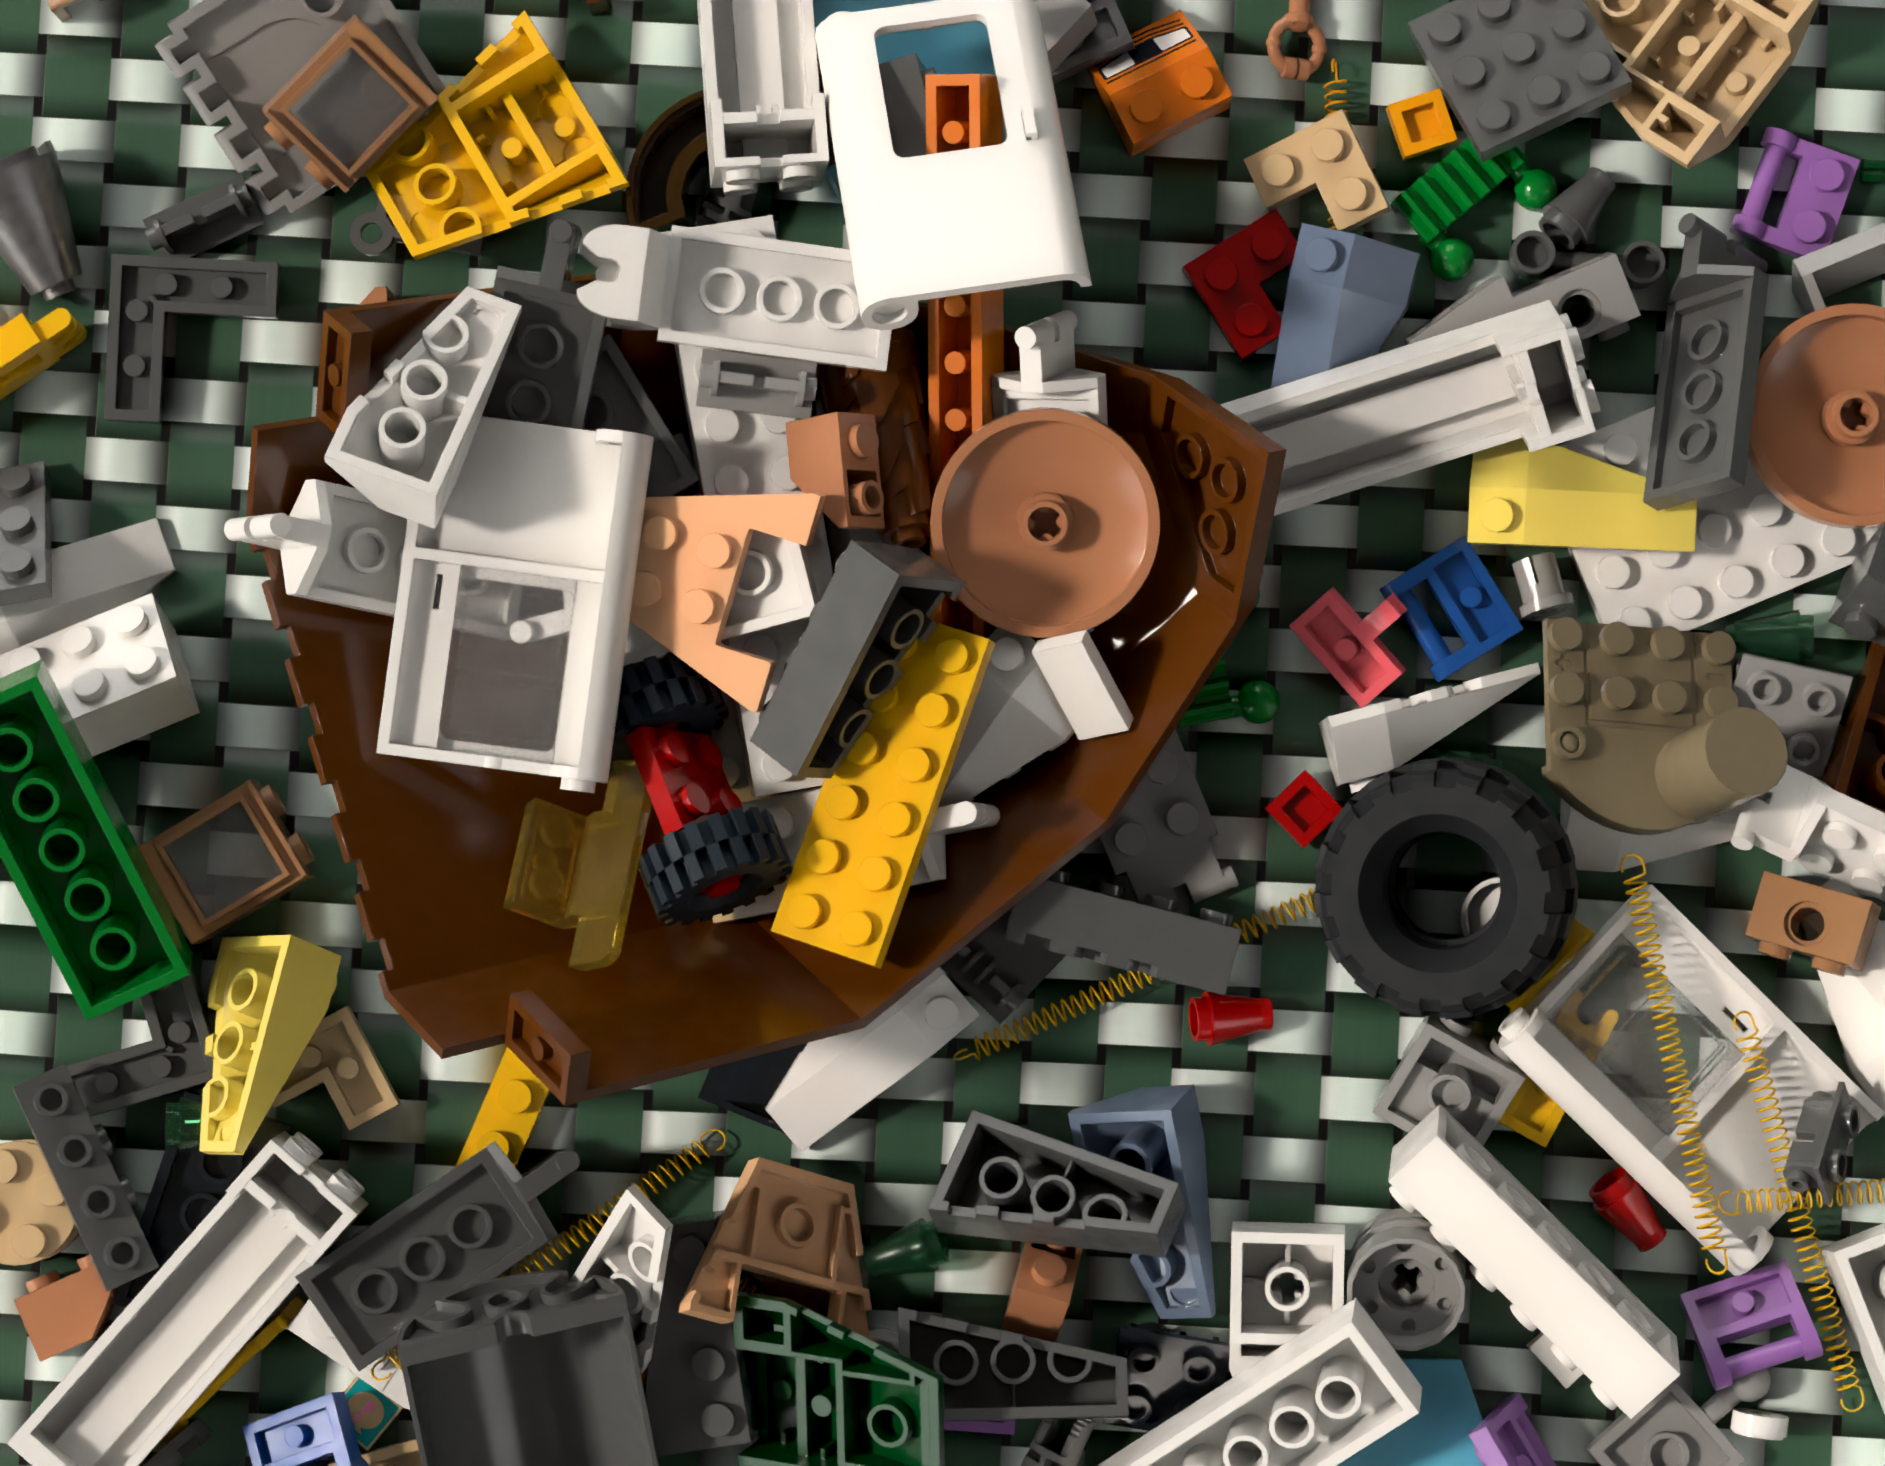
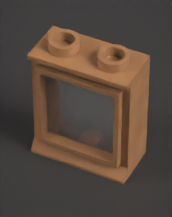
M354 14L262 108L264 115L270 120L263 128L286 151L295 144L310 159L304 168L324 188L329 190L336 184L347 193L350 190L349 188L439 97Z
M249 779L243 785L138 846L173 915L191 944L204 943L315 876L308 865L315 860V857L299 832L290 835L280 816L287 813V810L279 795L270 784L263 788L259 781Z

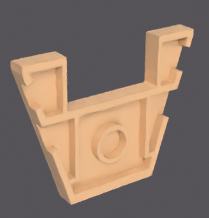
M820 493L646 497L629 621L745 708L756 713L761 712L777 661L724 645L721 642L754 530L804 546H811L826 495Z
M761 1157L748 1160L680 1302L678 1313L719 1324L734 1322L741 1269L829 1293L827 1318L870 1339L866 1311L872 1310L869 1289L862 1287L858 1257L863 1256L864 1251L854 1184ZM876 1338L870 1339L877 1343Z

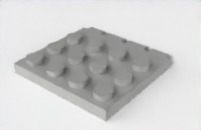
M203 0L167 23L172 34L155 44V48L176 79L186 75L195 68L200 74V77L184 86L183 90L207 126L216 123L225 116L230 120L231 124L218 131L214 137L238 173L247 170L256 163L262 169L244 183L265 215L273 213L284 205L292 214L328 191L304 168L310 159L295 144L286 151L263 128L270 120L264 115L262 108L354 14L437 96L445 89L442 81L390 0ZM350 47L289 111L349 168L410 104ZM438 101L432 104L418 118V120L420 121L438 103Z

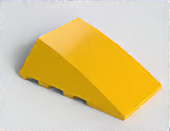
M525 10L511 23L513 29L496 46L490 43L475 58L478 64L456 86L450 83L438 95V103L420 121L417 119L365 172L366 177L415 260L630 187L619 161L570 79Z

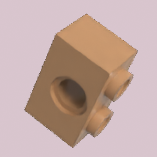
M1764 871L1745 935L1756 942H1760L1757 950L1759 953L1785 961H1790L1792 952L1813 958L1811 968L1844 977L1846 968L1860 972L1863 971L1882 908L1870 900ZM1811 913H1820L1824 919L1823 932L1814 940H1802L1799 934V925L1802 919Z

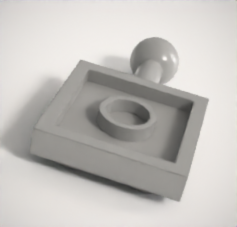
M1767 1368L1733 1379L1732 1386L1716 1392L1701 1407L1674 1380L1632 1419L1623 1413L1588 1444L1585 1449L1600 1466H1740L1746 1459L1715 1424L1741 1401L1753 1402L1761 1399L1770 1388V1372Z

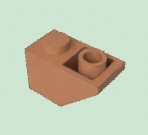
M833 412L786 422L790 479L804 493L826 495L822 512L838 528L884 529V495L881 489L878 456L879 439L876 432L875 415Z
M1025 1242L1001 1329L1056 1342L1070 1304L1083 1248Z
M89 1255L77 1260L80 1271L62 1279L57 1269L26 1282L29 1293L14 1299L40 1362L104 1333L115 1305L112 1303L118 1287L108 1292L105 1291Z

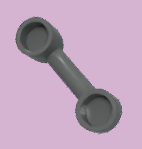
M1530 230L1521 233L1514 240L1510 247L1509 260L1513 270L1519 276L1527 280H1536L1547 271L1561 272L1601 254L1555 250L1554 243L1549 236L1540 231ZM1636 241L1630 244L1621 256L1617 255L1630 289L1638 290L1649 287L1659 279L1665 269L1664 253L1656 244L1650 241Z

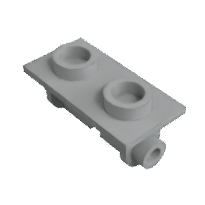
M703 348L696 406L797 419L810 418L812 401H815L817 378H815L817 363Z

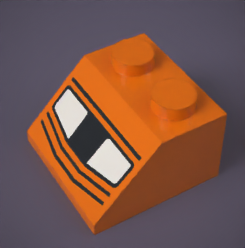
M1181 10L1130 34L1135 49L1087 69L1130 157L1229 109L1233 97L1209 47Z

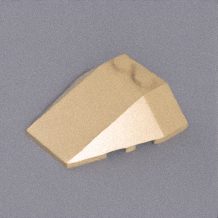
M1585 0L1632 80V92L1611 102L1644 143L1683 167L1690 169L1728 148L1787 71L1797 55L1819 0Z

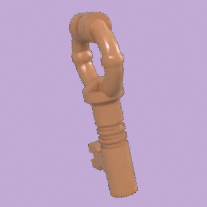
M1289 0L1288 13L1274 23L1266 39L1267 53L1271 63L1279 71L1280 78L1307 81L1309 76L1317 71L1324 61L1325 54L1327 53L1326 40L1321 28L1314 22V17L1310 14L1311 0ZM1287 30L1296 33L1307 32L1311 37L1313 45L1311 49L1312 55L1309 60L1282 56L1280 50L1282 44L1281 37Z

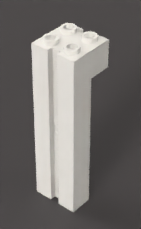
M697 0L710 187L723 188L724 194L729 196L754 194L757 192V183L777 182L781 192L793 193L812 190L813 182H822L829 163L824 93L819 91L813 0Z
M1550 300L1221 404L1222 407L1287 449L1274 516L1522 437L1531 453L1596 432L1591 414L1600 411L1591 379H1587L1583 366H1577L1576 364L1577 361L1585 359L1578 331L1575 326L1572 327L1567 313L1558 315Z
M283 1131L272 1138L228 1187L225 1196L7 1444L32 1466H139L297 1287L299 1283L295 1276L320 1260L369 1205L361 1197L365 1191L364 1187L341 1168L333 1174L318 1162L323 1152L304 1134L297 1132L294 1136H291L286 1131Z

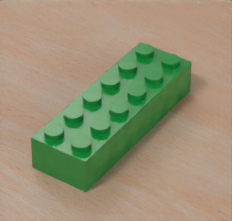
M43 660L0 678V857L86 1021L190 975L193 952Z

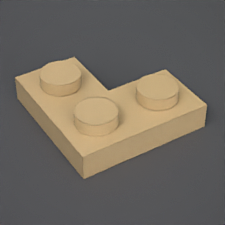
M1343 109L1243 159L1266 209L1270 212L1318 188L1339 231L1350 232L1391 211L1390 205Z
M345 1006L321 1020L272 1104L273 1108H277L324 1083L348 1130L351 1131L400 1105L401 1102L350 1006Z

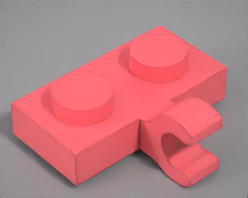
M1332 587L1289 625L1361 708L1365 707L1407 670L1378 638V635L1408 610L1394 593L1362 620L1338 591Z

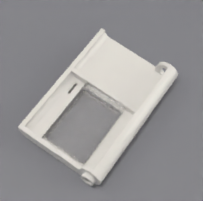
M481 416L456 484L436 528L433 529L407 519L376 753L561 777L560 789L594 794L596 782L608 783L654 437L613 429H596V431Z
M1649 884L1637 892L1651 893L1650 896L1637 902H1650L1653 905L1638 913H1654L1655 916L1652 919L1641 923L1657 924L1655 929L1642 934L1655 933L1660 935L1658 939L1646 944L1662 945L1659 950L1649 954H1661L1664 958L1650 965H1665V970L1653 975H1666L1669 977L1666 981L1654 986L1665 985L1671 987L1668 992L1658 996H1671L1673 1000L1661 1006L1675 1008L1674 1012L1662 1017H1675L1678 1019L1675 1023L1666 1027H1676L1680 1031L1667 1038L1682 1039L1681 1043L1670 1048H1681L1684 1052L1671 1059H1685L1686 1063L1675 1069H1686L1689 1071L1687 1075L1678 1079L1691 1081L1690 1085L1679 1090H1691L1693 1094L1683 1100L1695 1102L1693 1107L1683 1111H1695L1698 1113L1696 1117L1687 1121L1700 1123L1699 1127L1688 1132L1702 1133L1699 1139L1692 1142L1705 1144L1702 1149L1695 1152L1705 1153L1707 1156L1696 1163H1706L1709 1165L1706 1170L1700 1173L1709 1174L1711 1178L1701 1184H1711L1714 1186L1711 1191L1704 1194L1716 1197L1714 1201L1705 1205H1715L1718 1207L1717 1199L1719 1195L1725 1191H1732V1194H1724L1721 1197L1720 1205L1724 1211L1734 1213L1737 1212V1194L1742 1189L1749 1192L1753 1188L1758 1192L1761 1188L1769 1191L1771 1187H1775L1777 1190L1782 1186L1787 1187L1786 1181L1776 1182L1777 1179L1784 1177L1783 1171L1774 1172L1776 1168L1785 1167L1787 1159L1777 1162H1771V1159L1783 1157L1789 1154L1790 1151L1789 1149H1780L1775 1152H1768L1771 1148L1786 1144L1788 1140L1777 1139L1772 1142H1765L1768 1138L1783 1134L1785 1130L1774 1129L1769 1132H1762L1765 1128L1780 1124L1782 1120L1772 1119L1766 1122H1759L1760 1119L1774 1116L1779 1110L1769 1109L1763 1112H1756L1757 1109L1771 1106L1776 1100L1766 1099L1760 1102H1753L1754 1099L1768 1096L1773 1090L1763 1089L1757 1092H1750L1751 1089L1767 1085L1771 1080L1761 1079L1748 1082L1751 1078L1764 1075L1768 1070L1758 1069L1745 1072L1748 1068L1761 1065L1765 1060L1755 1059L1742 1062L1745 1058L1758 1055L1762 1050L1752 1049L1739 1052L1742 1048L1755 1045L1759 1040L1749 1039L1736 1042L1737 1039L1748 1037L1756 1032L1751 1017L1745 1013L1738 1015L1735 1023L1738 1030L1735 1031L1733 1020L1738 1012L1744 1010L1750 1012L1756 1027L1759 1029V1032L1753 1037L1762 1039L1761 1043L1756 1047H1762L1765 1050L1759 1057H1764L1768 1060L1762 1067L1770 1069V1073L1765 1077L1773 1079V1083L1768 1087L1776 1089L1775 1094L1771 1097L1779 1099L1778 1104L1774 1107L1782 1109L1781 1114L1777 1117L1785 1119L1784 1124L1780 1127L1788 1130L1783 1136L1791 1140L1786 1147L1791 1148L1793 1141L1813 1142L1812 1140H1798L1795 1133L1804 1101L1816 1091H1824L1835 1097L1839 1082H1845L1851 1104L1856 1105L1859 1109V1132L1868 1124L1878 1121L1885 1112L1658 889ZM1646 894L1632 895L1525 1010L1519 1007L1504 1019L1498 1028V1032L1502 1035L1498 1047L1705 1247L1722 1239H1699V1237L1711 1234L1719 1229H1697V1226L1710 1223L1717 1218H1694L1715 1208H1692L1693 1205L1708 1201L1712 1197H1690V1195L1707 1190L1710 1187H1688V1184L1707 1178V1176L1686 1177L1685 1175L1706 1166H1683L1684 1163L1699 1159L1703 1155H1681V1153L1698 1148L1701 1145H1679L1680 1142L1698 1136V1134L1677 1135L1676 1133L1697 1124H1674L1675 1121L1694 1115L1692 1113H1672L1674 1110L1689 1106L1692 1103H1669L1671 1100L1690 1093L1667 1092L1688 1082H1665L1667 1079L1685 1072H1663L1664 1069L1680 1064L1683 1061H1660L1662 1058L1681 1051H1659V1048L1673 1044L1678 1040H1656L1658 1037L1676 1030H1654L1655 1027L1673 1020H1653L1652 1017L1672 1009H1649L1651 1006L1669 999L1647 998L1649 995L1661 992L1667 988H1645L1646 985L1664 978H1643L1645 974L1659 970L1662 967H1640L1642 964L1660 957L1640 958L1638 956L1657 947H1637L1636 945L1656 936H1634L1635 933L1652 926H1632L1633 922L1651 916L1629 915L1635 910L1648 906L1628 905L1629 901L1643 897ZM1762 1190L1760 1192L1763 1205L1761 1213L1757 1211L1756 1207L1757 1194L1752 1191L1750 1193L1753 1208L1751 1214L1746 1209L1747 1195L1745 1192H1742L1739 1196L1740 1215H1726L1722 1213L1719 1207L1715 1212L1709 1214L1720 1217L1717 1223L1710 1226H1720L1723 1228L1720 1233L1713 1236H1720L1725 1240L1714 1247H1724L1727 1249V1269L1734 1276H1740L1754 1268L1769 1252L1773 1244L1774 1237L1768 1231L1787 1209L1786 1202H1783L1781 1212L1777 1209V1192L1775 1190L1770 1191L1773 1203L1771 1212L1767 1210L1766 1206L1767 1193ZM1790 1190L1791 1196H1796L1797 1192ZM1787 1191L1780 1192L1782 1200L1786 1198ZM1708 1250L1725 1266L1724 1250Z

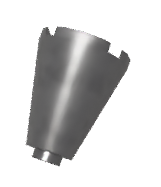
M50 140L44 142L37 150L34 145L0 159V256L28 293L32 296L42 292L46 302L77 289L73 278L82 274L57 152Z

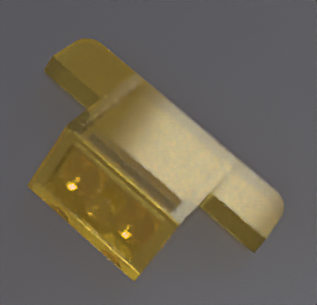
M635 760L612 761L602 811H594L590 815L584 816L536 797L528 802L525 807L503 908L563 930L577 927L569 967L583 972L610 966L617 960L621 952L639 866V858L641 857L652 804Z

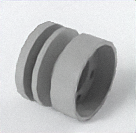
M1394 1209L1375 1216L1359 1231L1350 1251L1347 1303L1356 1298L1394 1350L1418 1351L1439 1343L1455 1329L1465 1308L1466 1257L1457 1249L1451 1253L1441 1246L1430 1232L1429 1227L1432 1224L1418 1210L1410 1213L1405 1209ZM1404 1264L1408 1270L1417 1267V1275L1411 1276L1406 1270L1397 1273L1398 1265Z

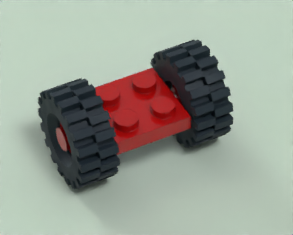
M667 652L660 659H657L656 655L644 658V662L637 666H633L630 663L623 667L610 770L616 766L618 770H628L633 764H637L665 835L663 836L664 842L653 843L647 848L648 853L641 855L639 858L640 864L637 865L658 920L660 922L664 921L666 925L673 926L679 922L680 926L690 925L696 919H699L700 923L712 920L714 915L722 913V916L733 913V909L738 906L744 905L747 907L755 903V898L759 895L767 896L775 890L773 885L783 884L787 880L786 875L791 874L793 868L769 810L764 808L760 811L759 807H749L743 812L741 801L731 790L721 766L723 762L721 752L710 739L712 736L710 731L719 730L724 725L723 719H727L729 715L728 706L721 689L671 652Z

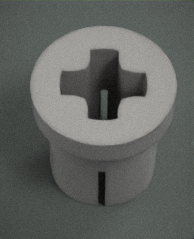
M1546 552L1531 556L1532 563L1530 558L1527 557L1512 564L1523 605L1519 607L1522 620L1527 621L1548 617L1575 606L1573 594L1565 590L1555 553Z

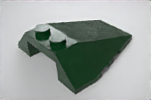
M738 1291L733 1322L734 1348L756 1352L759 1439L737 1455L738 1466H945L943 1375L788 1298Z

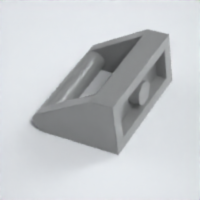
M1885 223L1792 260V292L1805 315L1825 308L1823 298L1885 273Z

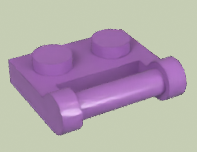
M1766 127L1760 143L1764 147V151L1742 213L1735 214L1729 231L1745 240L1799 258L1831 244L1860 160L1798 138L1793 133L1784 129ZM1787 156L1798 160V164L1776 226L1772 227L1765 224L1762 219L1784 157Z
M1786 1259L1749 1271L1740 1276H1734L1680 1294L1681 1307L1705 1362L1709 1379L1716 1391L1732 1386L1733 1379L1800 1357H1804L1806 1361L1823 1356V1348L1818 1333ZM1786 1323H1791L1795 1332L1793 1336L1724 1358L1720 1345Z
M1520 1392L1513 1393L1491 1407L1492 1412L1468 1434L1474 1443L1475 1453L1484 1466H1556L1525 1413L1528 1406Z

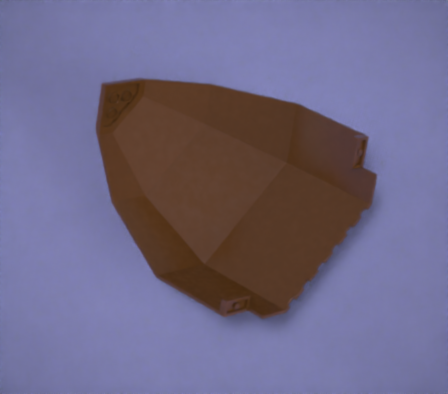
M595 274L572 277L571 282L586 285L595 281L596 278ZM493 288L478 289L491 295L493 292ZM461 292L324 310L316 416L252 426L246 517L284 513L289 516L305 480L318 479L355 488L331 468L324 459L347 407L360 394L364 397L384 377V370L396 358L400 360L422 338L423 330ZM918 302L919 311L917 317L904 327L917 334L922 350L921 361L928 403L924 404L929 434L928 303ZM1005 324L1004 372L1020 370V352L1014 338L1018 328ZM606 327L604 337L608 334L613 337L665 424L669 427L672 435L684 431L692 450L674 344L657 342L658 330L632 331ZM1075 346V368L1106 374L1108 426L1120 434L1142 459L1154 483L1159 503V543L1147 578L1135 596L1118 613L1096 626L1095 630L1090 632L1091 639L1134 719L1128 731L1079 740L1074 732L1064 744L1051 752L1049 750L1022 766V770L1008 779L1003 778L976 795L972 802L990 804L998 808L1000 812L999 822L993 827L945 835L946 879L910 886L881 969L772 932L771 928L777 912L724 923H713V919L700 923L699 919H696L690 925L680 926L679 922L673 926L666 925L664 921L660 922L637 865L640 864L639 858L641 855L648 853L647 848L653 843L664 842L663 836L665 835L637 764H633L628 770H618L617 766L609 770L608 783L596 782L594 794L560 789L561 777L376 753L394 617L287 595L280 550L249 543L252 553L263 552L271 580H266L261 585L274 629H286L294 657H290L284 662L298 708L309 706L317 735H312L307 740L321 786L332 784L340 813L331 816L343 861L344 864L355 862L364 890L355 894L354 897L368 943L379 941L387 970L377 975L384 998L441 1059L505 1044L564 1106L865 1028L1113 825L1256 605L1287 449L1181 378ZM816 389L815 401L819 398V394H818L817 389ZM812 401L811 417L817 416L815 401ZM690 489L686 490L678 496H686ZM523 586L518 621L564 609V591ZM454 630L442 720L443 735L448 739L541 752L552 750L556 743L570 635L557 639L519 644L513 640L504 641ZM1031 637L1036 642L1037 640H1042L1040 638ZM644 661L635 663L633 666L642 664ZM816 786V787L805 788V790H807V789H812V788H817V787H822V786Z

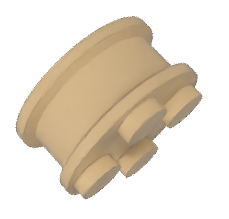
M22 1139L0 1144V1264L13 1266L27 1265L50 1258L66 1249L77 1238L79 1232L36 1139Z

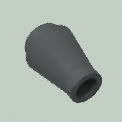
M1589 168L1583 177L1543 207V217L1538 223L1541 231L1549 236L1554 244L1566 250H1572L1577 244L1585 243L1608 197L1616 188L1612 178L1598 168Z

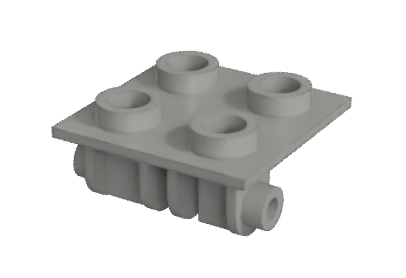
M1743 652L1741 660L1736 659L1732 668V680L1735 681L1733 691L1738 698V707H1748L1761 711L1773 720L1785 738L1788 751L1787 765L1808 775L1822 778L1853 677Z

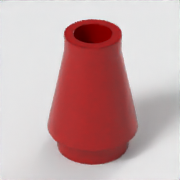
M1204 991L1201 997H1191L1188 1006V1019L1192 1039L1194 1042L1205 1041L1208 1046H1212L1255 1032L1272 1030L1273 1008L1270 998H1254L1232 994L1221 995L1210 991Z
M1623 1167L1616 1168L1602 1176L1589 1190V1196L1594 1201L1593 1210L1632 1241L1640 1252H1646L1654 1248L1665 1238L1667 1231L1659 1222L1644 1188Z

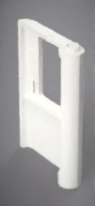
M937 0L858 12L840 11L831 14L818 25L815 38L860 316L864 325L876 330H893L904 327L917 317L919 311L918 301L1062 280L1076 281L1080 284V287L1092 286L1037 0ZM976 21L984 23L988 31L1007 134L1006 140L998 145L913 157L897 156L892 146L875 39L883 34L919 29L930 30L940 26Z

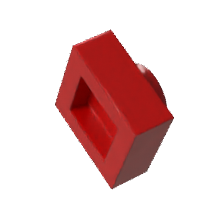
M1304 770L1264 809L1303 849L1335 819L1342 807Z

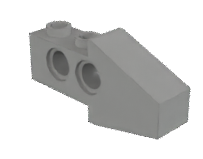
M1606 252L1512 293L1505 277L1499 275L1491 277L1405 337L1404 341L1406 345L1546 300H1550L1558 315H1561L1564 302L1573 295H1581L1588 305V314L1585 320L1575 325L1581 341L1596 334L1599 342L1619 336L1631 329L1628 321L1641 316L1617 254Z

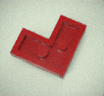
M1276 208L1182 268L1183 273L1240 362L1278 339L1282 319L1260 285L1292 266L1297 240Z

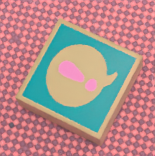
M356 1377L344 1392L358 1444L368 1451L403 1410V1407L359 1377Z

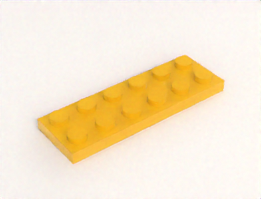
M939 623L925 643L917 638L914 640L898 663V668L904 672L892 691L888 690L881 697L873 699L867 708L873 715L872 720L832 778H824L773 922L772 932L879 969L882 968L995 646L993 641Z

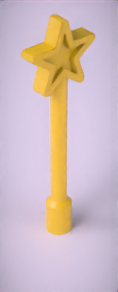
M298 1295L290 1302H287L258 1331L259 1333L239 1351L161 1442L168 1444L189 1425V1418L260 1350H263L279 1333L288 1327L305 1305V1302Z

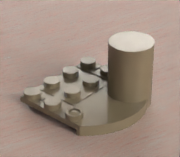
M1561 617L1559 619L1546 618L1542 621L1546 765L1542 767V777L1564 801L1586 818L1619 832L1636 835L1661 834L1687 825L1704 823L1766 793L1778 785L1786 772L1788 751L1785 738L1776 723L1761 711L1748 707H1738V698L1732 689L1731 663L1736 653V645L1729 634L1723 631H1715L1713 633L1679 631L1671 626H1665L1661 629L1636 627L1617 621L1610 624L1582 622L1570 617Z

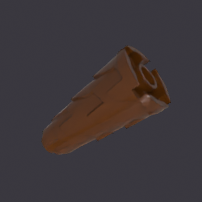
M901 327L891 331L886 372L817 364L815 378H817V391L825 414L848 412L875 415L876 432L879 439L878 456L881 489L884 495L883 511L885 528L879 529L877 532L880 534L884 544L919 549L926 544V537L931 534L930 507L932 488L927 455L932 454L924 410V404L928 403L921 361L922 350L920 342L914 331Z

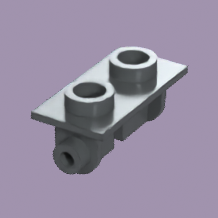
M240 174L143 219L147 228L145 234L153 250H157L159 256L193 258L265 225L266 222L255 198L244 183L246 181L244 175Z
M1845 1082L1838 1083L1835 1097L1824 1091H1816L1811 1097L1805 1099L1795 1133L1798 1140H1812L1813 1142L1793 1141L1783 1170V1176L1789 1189L1796 1192H1805L1808 1190V1187L1820 1188L1825 1205H1831L1836 1184L1842 1183L1845 1180L1847 1173L1846 1150L1849 1140L1857 1137L1860 1127L1859 1109L1856 1105L1851 1104Z

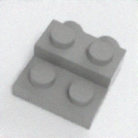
M1425 1016L1404 1050L1401 1062L1375 1102L1372 1113L1409 1133L1431 1111L1441 1104L1483 1146L1526 1079V1073L1498 1047L1501 1036H1494L1490 1042L1472 1032L1474 1024L1468 1017L1445 1020V1018Z

